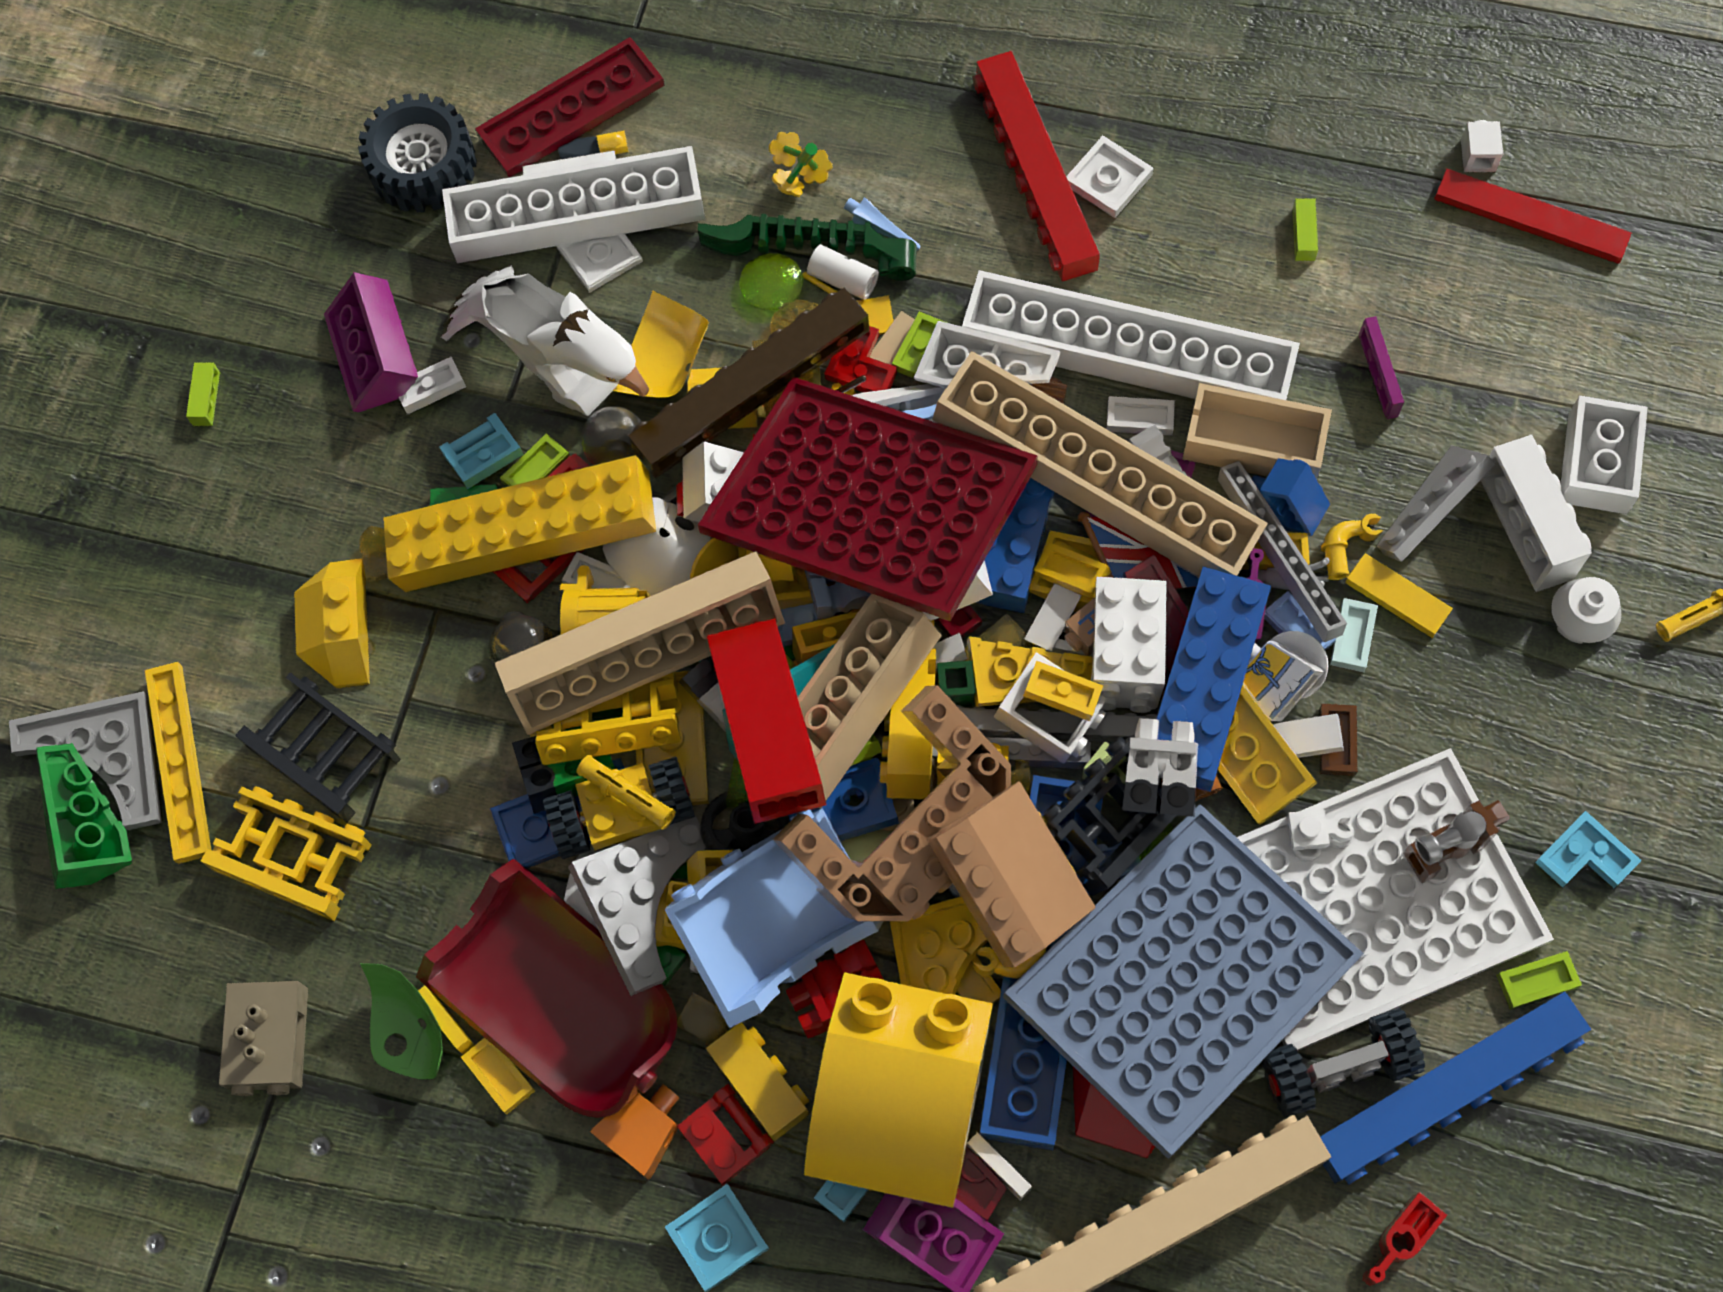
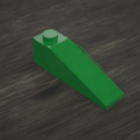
M74 744L36 747L49 857L55 889L91 885L131 865L132 858L126 829L121 821L116 819L109 807V801L105 795L100 793L92 780L93 775Z

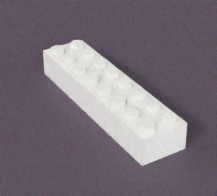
M692 146L442 189L449 244L457 263L553 247L567 242L570 244L616 236L619 233L627 234L705 220Z

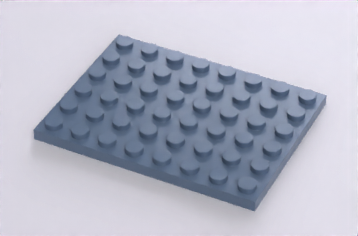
M1199 805L1195 808V817L1187 816L1095 905L1096 908L1078 921L1004 993L1003 998L1169 1159L1364 953L1202 805Z

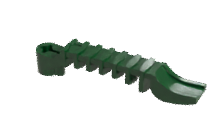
M761 214V216L746 215L740 221L730 225L698 223L697 230L700 245L723 254L737 256L748 253L754 245L755 236H759L758 250L761 254L768 253L769 237H776V247L779 251H785L786 238L793 239V245L797 250H802L804 240H811L810 245L813 250L821 245V241L828 242V248L836 252L838 250V243H845V250L848 255H854L856 246H863L862 251L865 258L878 262V274L880 276H888L897 281H907L913 279L916 275V243L906 238H884L871 228V222L859 225L854 224L853 221L837 223L836 220L831 219L830 222H823L819 218L802 220L801 217L788 219L784 215H778L777 218Z

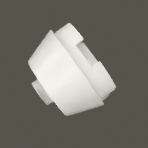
M1586 577L1569 581L1557 590L1552 600V615L1558 626L1557 630L1566 639L1578 644L1583 642L1593 643L1607 639L1617 630L1621 621V605L1618 593L1610 583L1601 578Z

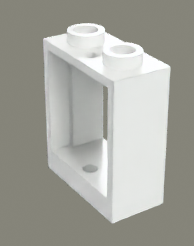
M1036 652L998 708L994 718L1064 764L1070 755L1075 758L1078 757L1088 742L1083 735L1089 727L1095 730L1105 716L1106 712L1101 710L1107 698L1100 694L1091 720L1082 719L1067 744L1064 745L1015 712V709L1024 697L1023 695L1036 660L1061 669Z

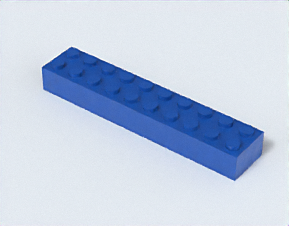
M1033 775L1030 799L1037 811L1042 815L1051 805L1056 802L1060 805L1066 799L1062 793L1075 781ZM1103 798L1095 805L1100 813ZM1082 799L1059 825L1061 826L1063 823L1073 819L1084 831L1088 824L1075 810L1085 800ZM1066 837L1058 842L1073 869L1077 872L1087 861ZM1076 873L1078 879L1083 885L1087 881V879L1085 877L1080 878ZM1068 929L1065 933H1063L1060 937H1058L1055 941L1048 945L1046 952L1051 947H1053L1070 929ZM1003 976L980 1135L987 1140L1053 1150L1067 1059L1003 998L1004 993L1019 979Z

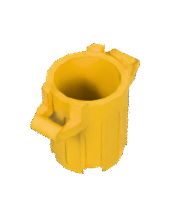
M581 565L577 569V584H560V590H564L560 608L561 634L650 597L647 590H639L638 588H592L594 578L591 570L587 565Z

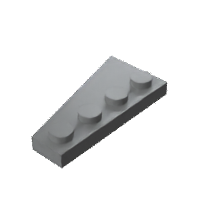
M1451 445L1377 545L1378 549L1385 556L1402 562L1496 464L1486 454Z

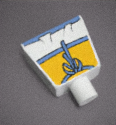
M1268 641L1262 648L1254 643L1242 685L1271 721H1282L1322 676L1324 671L1279 642Z

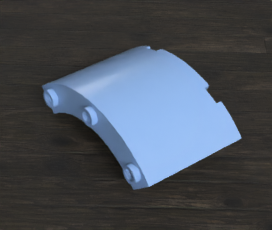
M823 808L813 813L811 810L799 812V814L808 815L849 858ZM780 831L744 852L736 849L722 857L720 860L723 865L693 886L689 884L671 895L674 901L664 909L729 1028L762 1013L765 1007L781 993L777 987L779 984L794 982L816 967L817 963L815 960L823 956L824 952L832 948L833 952L837 954L852 944L878 932L883 921H855L839 912L816 890L818 886L774 842L773 838Z

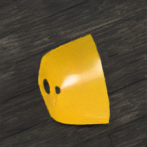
M652 291L631 346L636 359L635 365L649 387V392L645 397L664 398L676 395L683 388L709 322L701 314L655 291ZM689 363H691V366H690V368H689V371L687 372V371L685 370V369H686V366H687ZM619 384L613 390L615 392L640 396L633 390Z

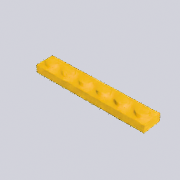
M174 662L145 670L173 860L180 864L202 858L207 849H212L183 667L179 662Z

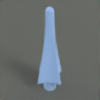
M865 197L861 203L852 198H849L846 202L844 209L854 215L852 219L854 224L865 225V222H871V228L877 233L889 238H906L914 241L887 219ZM914 241L917 245L918 251L921 246L916 241Z

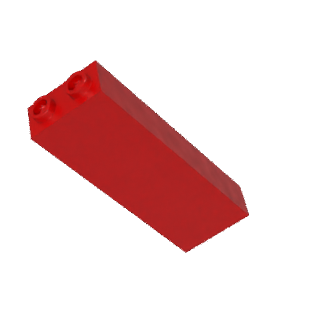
M776 619L759 621L754 624L707 635L754 823L825 806L826 800L822 781Z

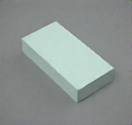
M1347 598L1343 599L1340 613L1347 625L1343 635L1337 637L1333 645L1330 665L1360 672L1365 671L1378 605Z

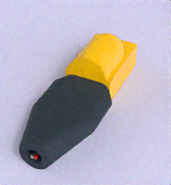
M625 131L597 135V138L591 136L576 139L558 148L560 159L615 151V154L629 152Z

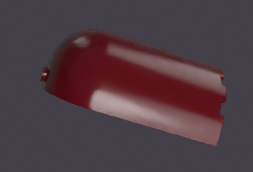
M514 858L491 873L480 895L470 907V910L474 913L472 918L462 929L456 925L445 938L424 954L416 978L559 1103L576 1113L588 1117L603 1118L616 1114L639 1091L645 1093L657 1079L655 1071L666 1057L674 1042L677 1032V1016L669 994L661 984H658L631 996L599 930Z

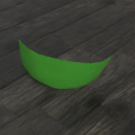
M360 963L368 980L372 995L370 1044L373 1059L380 1066L401 1075L416 1079L436 1078L443 1056L441 1029L429 1005L401 972L382 964ZM419 1018L426 1022L425 1030L420 1026ZM395 1033L403 1035L407 1040L406 1050L399 1056L389 1055L384 1047L386 1039Z

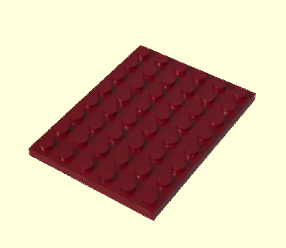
M792 377L698 523V528L701 534L752 552L756 551L758 554L951 621L1038 465V456Z

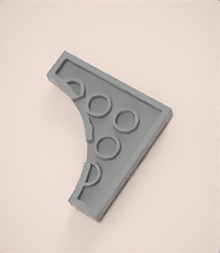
M144 691L9 721L11 752L14 755L36 754V747L73 743L86 766L99 774L110 787L118 804L122 824L125 829L132 830L162 823L149 698Z
M696 816L671 824L664 830L659 829L573 861L568 867L631 996L661 984L666 979L657 952L655 939L656 914L662 893L672 875L697 851L708 850L703 843L701 826Z

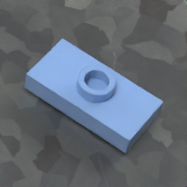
M1289 591L1265 610L1264 619L1279 634L1287 631L1307 633L1316 638L1325 651L1336 641V638L1323 642Z

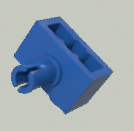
M1278 458L1267 478H1262L1261 476H1254L1252 478V481L1286 531L1308 533L1310 536L1314 534L1330 506V502L1312 473L1311 467L1306 462L1299 459L1292 461Z

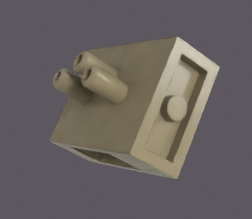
M299 981L227 983L219 1085L230 1090L231 1095L252 1096L254 1090H267V1094L288 1095L290 1094V1089L302 1088L308 988Z

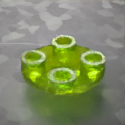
M764 254L754 258L744 267L740 276V290L744 301L763 310L787 311L792 306V302L797 299L803 287V276L799 266L792 259L781 254Z

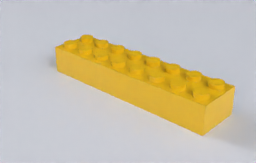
M636 455L383 517L388 579L404 592L656 532L649 470Z

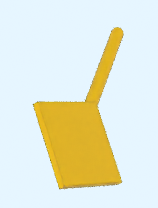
M807 272L802 273L804 279L829 294L838 292ZM889 295L858 300L859 305L868 314L869 326L878 328L880 335L885 334L894 322Z

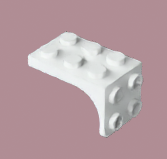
M1096 577L1091 681L1103 685L1101 695L1107 698L1101 710L1110 711L1117 707L1130 708L1131 711L1137 713L1149 712L1157 708L1165 685L1166 581Z

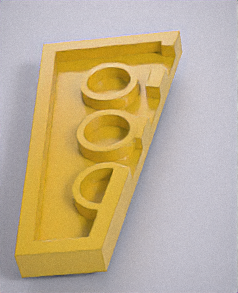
M971 636L967 639L969 660H972L976 707L1001 705L1036 652L1064 671L1091 681L1093 657L1067 652L1060 654L1048 652L1043 648L1032 647L1030 649L1012 646V643L998 641L994 643L982 641L981 638ZM1023 697L1020 703H1029L1037 701Z

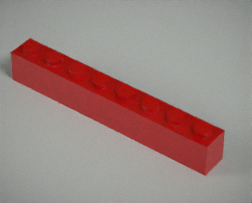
M1012 51L977 61L976 75H973L975 90L978 94L982 93L985 99L983 100V106L986 116L994 120L995 137L998 143L1003 142L1006 149L1004 150L1006 163L1009 168H1014L1016 172L1015 182L1020 194L1025 193L1028 200L1026 201L1028 215L1031 220L1036 219L1039 226L1037 227L1038 238L1041 245H1047L1050 252L1048 253V260L1052 271H1058L1062 282L1098 271L1100 253Z

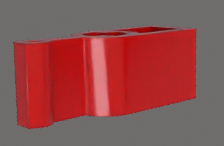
M1418 1192L1413 1195L1381 1235L1379 1248L1383 1256L1373 1268L1365 1271L1362 1280L1367 1285L1373 1286L1384 1280L1385 1271L1392 1262L1400 1263L1413 1258L1443 1222L1447 1214L1422 1193ZM1403 1236L1407 1242V1250L1396 1251L1392 1244V1237Z

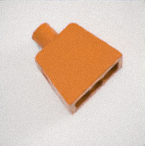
M662 1084L650 1101L640 1093H637L620 1111L614 1115L604 1117L590 1132L649 1180L678 1130L677 1124L667 1116V1113L675 1105L679 1097L664 1084Z

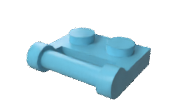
M495 413L486 418L487 422L450 444L446 442L439 446L442 454L467 489L524 455L520 446Z

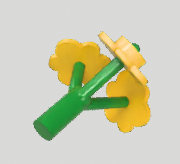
M779 132L777 140H773L769 144V152L774 155L773 162L778 165L783 164L786 167H791L794 165L797 157L798 163L792 171L785 172L782 169H777L772 176V181L777 185V188L786 195L800 197L805 186L799 181L798 174L804 176V181L807 184H812L814 181L818 184L826 182L828 172L833 167L832 162L828 160V154L824 150H818L814 143H808L801 151V147L798 145L799 136L797 133L789 132L786 134L785 132Z

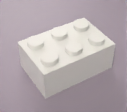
M1585 396L1577 398L1568 414L1561 477V493L1566 503L1628 514L1639 498L1648 407Z

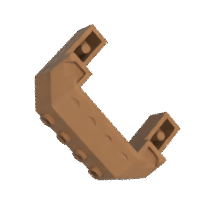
M938 685L925 686L901 712L945 758L937 767L945 779L863 862L850 860L824 831L805 814L798 813L773 838L774 842L818 886L816 890L845 917L855 921H909L911 918L915 920L923 915L930 906L928 901L936 892L942 893L953 884L926 839L1011 786V764Z

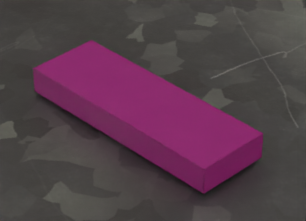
M1368 317L1364 319L1358 336L1384 415L1387 419L1396 418L1403 407L1404 399L1377 317Z

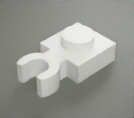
M1325 809L1289 812L1287 821L1292 851L1328 848L1330 845L1329 837H1333L1340 842L1351 840L1354 836V831L1344 832L1338 827L1339 822H1348L1350 820L1351 813L1339 812L1332 819H1326Z

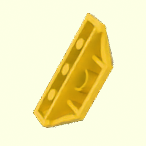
M361 558L330 562L294 592L296 655L335 688L370 684L365 560Z

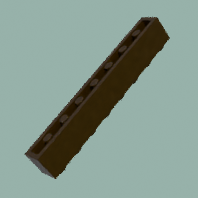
M845 287L837 293L828 294L821 301V304L810 311H804L799 314L794 322L786 328L774 331L767 341L756 348L752 347L745 351L735 363L720 368L713 378L704 384H698L691 388L687 395L678 402L666 405L660 411V414L650 421L638 424L632 433L628 435L633 451L655 478L659 477L681 462L685 455L701 443L710 442L785 390L792 377L801 379L869 332L868 314Z

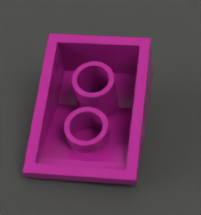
M885 1193L863 1228V1231L952 1292H969L1004 1235L1003 1232L956 1198L952 1208Z

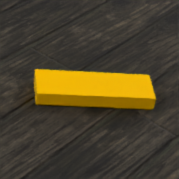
M1366 553L1345 581L1346 584L1431 638L1435 636L1453 609Z

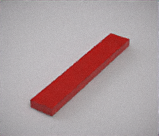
M1446 169L1434 199L1617 264L1621 262L1632 232L1450 169Z

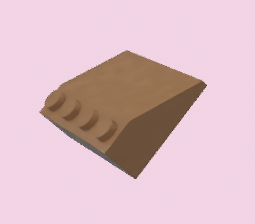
M1020 781L926 839L1003 967H1017L1046 948L1096 908Z

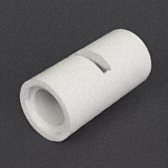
M819 245L814 250L807 267L809 275L839 289L845 287L850 294L864 300L871 295L878 279V270L854 259L848 260L847 256L823 245Z

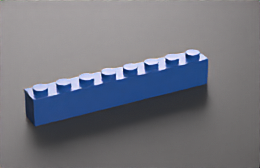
M1567 993L1559 994L1322 1135L1320 1138L1331 1155V1158L1323 1166L1335 1184L1343 1179L1346 1180L1348 1185L1367 1174L1364 1166L1374 1160L1380 1166L1399 1155L1396 1147L1408 1141L1410 1146L1413 1147L1431 1136L1427 1131L1429 1127L1438 1122L1442 1128L1448 1126L1462 1117L1458 1112L1461 1108L1468 1104L1471 1105L1473 1110L1493 1098L1489 1093L1491 1090L1501 1085L1503 1090L1506 1091L1524 1080L1520 1073L1532 1067L1536 1073L1553 1063L1554 1059L1551 1054L1561 1048L1565 1054H1568L1583 1045L1585 1042L1581 1036L1592 1029Z

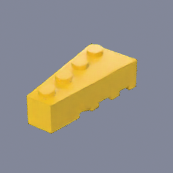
M936 649L930 651L891 707V710L884 717V732H889V736H883L882 757H888L887 762H881L880 783H887V798L925 799L930 794L933 746L904 716L901 710L925 686L936 685Z

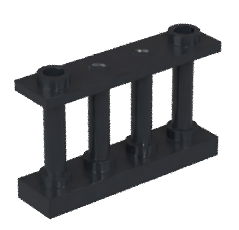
M289 673L285 678L296 691L262 730L258 728L254 733L244 725L235 736L248 749L344 822L348 823L356 813L348 805V802L351 800L349 796L383 756H386L397 765L401 759L393 750L396 744L382 733L376 737L317 692L320 688L306 676H303L300 680L292 673ZM308 698L319 706L321 710L287 749L283 747L279 752L271 746L274 743L272 738ZM332 717L347 727L313 768L308 767L304 771L296 765L300 761L298 759L300 754ZM359 736L372 746L371 750L339 787L335 786L332 790H329L322 784L326 780L324 778L325 774Z

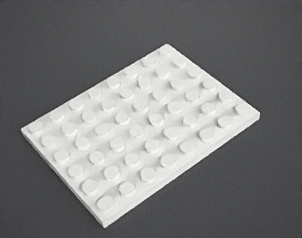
M1451 748L1301 810L1325 809L1326 819H1332L1339 812L1351 813V818L1348 822L1338 823L1341 831H1354V836L1349 841L1340 842L1333 837H1329L1330 845L1328 848L1292 851L1287 817L1237 837L1364 953L1282 1039L1284 1046L1293 1044L1297 1051L1365 1023L1372 1016L1402 1007L1554 940L1498 835L1483 850L1475 854L1470 850L1463 858H1449L1439 864L1442 868L1441 871L1433 879L1423 884L1404 856L1403 852L1411 843L1415 842V839L1450 824L1458 814L1463 813L1469 805L1478 801Z

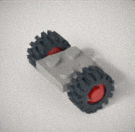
M1396 1008L1370 1017L1368 1023L1373 1044L1312 1064L1308 1069L1305 1064L1303 1065L1300 1053L1298 1054L1297 1048L1293 1047V1044L1273 1049L1263 1059L1262 1067L1265 1070V1078L1269 1083V1090L1272 1091L1274 1102H1277V1108L1282 1112V1115L1288 1118L1314 1109L1316 1107L1314 1088H1317L1318 1093H1323L1339 1087V1083L1345 1081L1346 1077L1351 1076L1353 1082L1370 1077L1381 1066H1384L1386 1075H1389L1390 1079L1394 1082L1424 1072V1054L1420 1050L1422 1046L1420 1040L1416 1038L1415 1028L1411 1027V1020L1409 1017L1406 1018V1013L1403 1010L1401 1011V1008Z

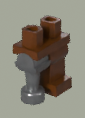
M1478 800L1469 805L1463 813L1458 814L1450 824L1415 839V842L1411 843L1403 854L1423 884L1433 879L1441 871L1442 868L1439 865L1441 862L1449 858H1463L1470 850L1473 854L1483 850L1497 835L1500 826L1507 823L1510 817L1499 800L1485 807Z

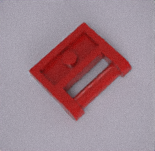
M730 1084L722 1087L710 1100L677 1125L723 1186L774 1144L770 1135L762 1133L734 1097L736 1092ZM722 1106L752 1143L747 1150H742L714 1114Z

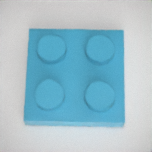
M728 1184L665 1226V1229L705 1292L720 1284L769 1249Z

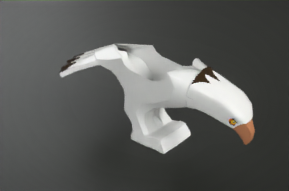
M511 265L500 270L496 269L487 276H480L474 283L466 287L448 309L449 315L443 323L444 328L441 338L447 341L457 331L474 321H478L497 335L511 348L531 372L545 382L552 392V397L555 401L572 410L575 409L585 416H589L618 384L633 390L642 397L649 392L648 385L635 365L636 359L632 346L619 333L592 313L574 293L569 292L565 297L546 287L530 274L515 276V270Z

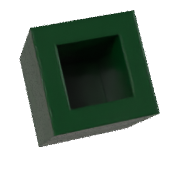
M972 660L942 662L936 665V685L940 687L955 705L972 706L975 697Z

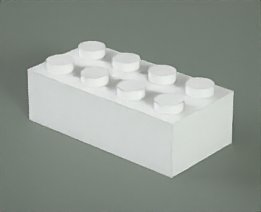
M1532 435L1494 447L1489 457L1496 465L1481 479V482L1535 592L1573 580L1592 554L1591 543L1588 536L1581 532L1576 522L1574 508L1570 503H1566L1561 493L1560 481L1555 474L1551 473L1546 463L1544 449L1541 445L1536 444Z

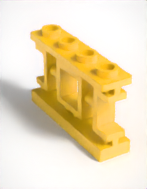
M672 672L554 723V728L536 731L535 744L542 764L549 765L583 759L587 755L596 757L679 743L681 737L676 709L661 710L660 701L677 698L678 687L675 673ZM650 698L649 701L633 703V701ZM623 707V717L592 722V712ZM651 714V717L634 720V717ZM582 727L581 729L565 731L567 728Z
M254 786L253 790L241 787L238 792L241 798L239 801H235L233 805L239 813L246 815L232 844L216 838L213 843L215 846L213 851L207 849L201 862L212 871L335 921L340 911L337 904L339 900H343L345 894L340 889L331 886L345 857L362 862L364 851H369L371 844L364 837L365 832L350 824H346L344 828L333 824L335 821L333 818L318 811H315L314 815L303 812L304 807L292 800L285 799L283 803L272 799L274 796L272 793L260 787ZM254 804L288 818L290 821L287 822L275 817L268 832L264 833L256 829L263 814L252 806ZM315 829L349 843L351 847L337 842L329 859L320 856L317 853L324 839L319 834L314 833L313 830ZM284 831L307 840L293 870L270 860ZM248 843H254L260 847L253 861L265 869L262 872L226 857V855L229 853L241 858ZM310 867L322 872L315 887L327 895L322 897L287 881L291 879L302 884Z

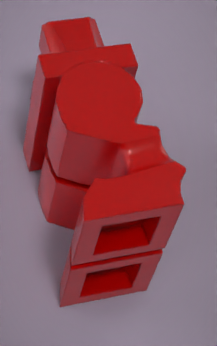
M864 939L847 947L842 953L834 954L833 960H824L817 963L816 967L801 976L802 981L786 989V993L795 1011L814 1003L815 1009L798 1016L808 1039L826 1031L828 1033L844 973L884 980Z

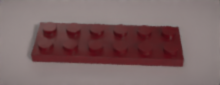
M629 37L476 127L475 131L508 178L522 171V166L534 164L556 151L559 147L571 142L665 86L664 79L633 39Z

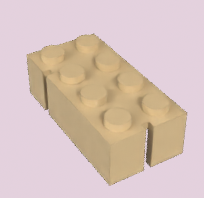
M1199 383L1183 460L1224 467L1240 461L1247 473L1268 477L1278 458L1292 461L1299 459L1311 467V471L1317 480L1322 465L1332 409Z

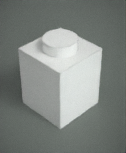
M1478 120L1467 123L1461 138L1464 172H1496L1503 156L1500 122Z

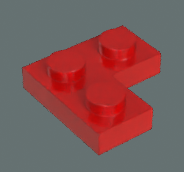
M869 326V332L834 355L824 373L825 379L845 385L865 375L866 381L855 386L853 389L863 393L890 389L897 375V367L870 358L880 335L879 329Z

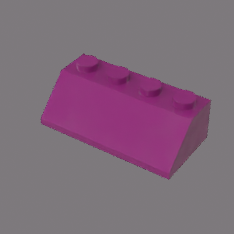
M353 272L325 311L324 316L352 410L359 413L399 399L416 382L418 374L388 281Z

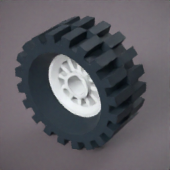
M419 93L418 100H413L411 94L402 95L404 102L396 103L395 98L386 101L389 106L388 109L383 110L379 106L373 111L376 117L375 120L366 119L364 127L367 132L360 131L359 141L362 146H358V150L365 170L377 194L381 198L384 196L386 203L394 207L397 202L400 210L409 212L410 206L414 205L417 213L425 212V205H432L433 210L442 208L440 201L444 200L442 189L467 185L465 179L472 181L475 175L472 167H477L476 152L465 121L451 103L446 106L443 98L435 96L433 102L430 101L428 94Z

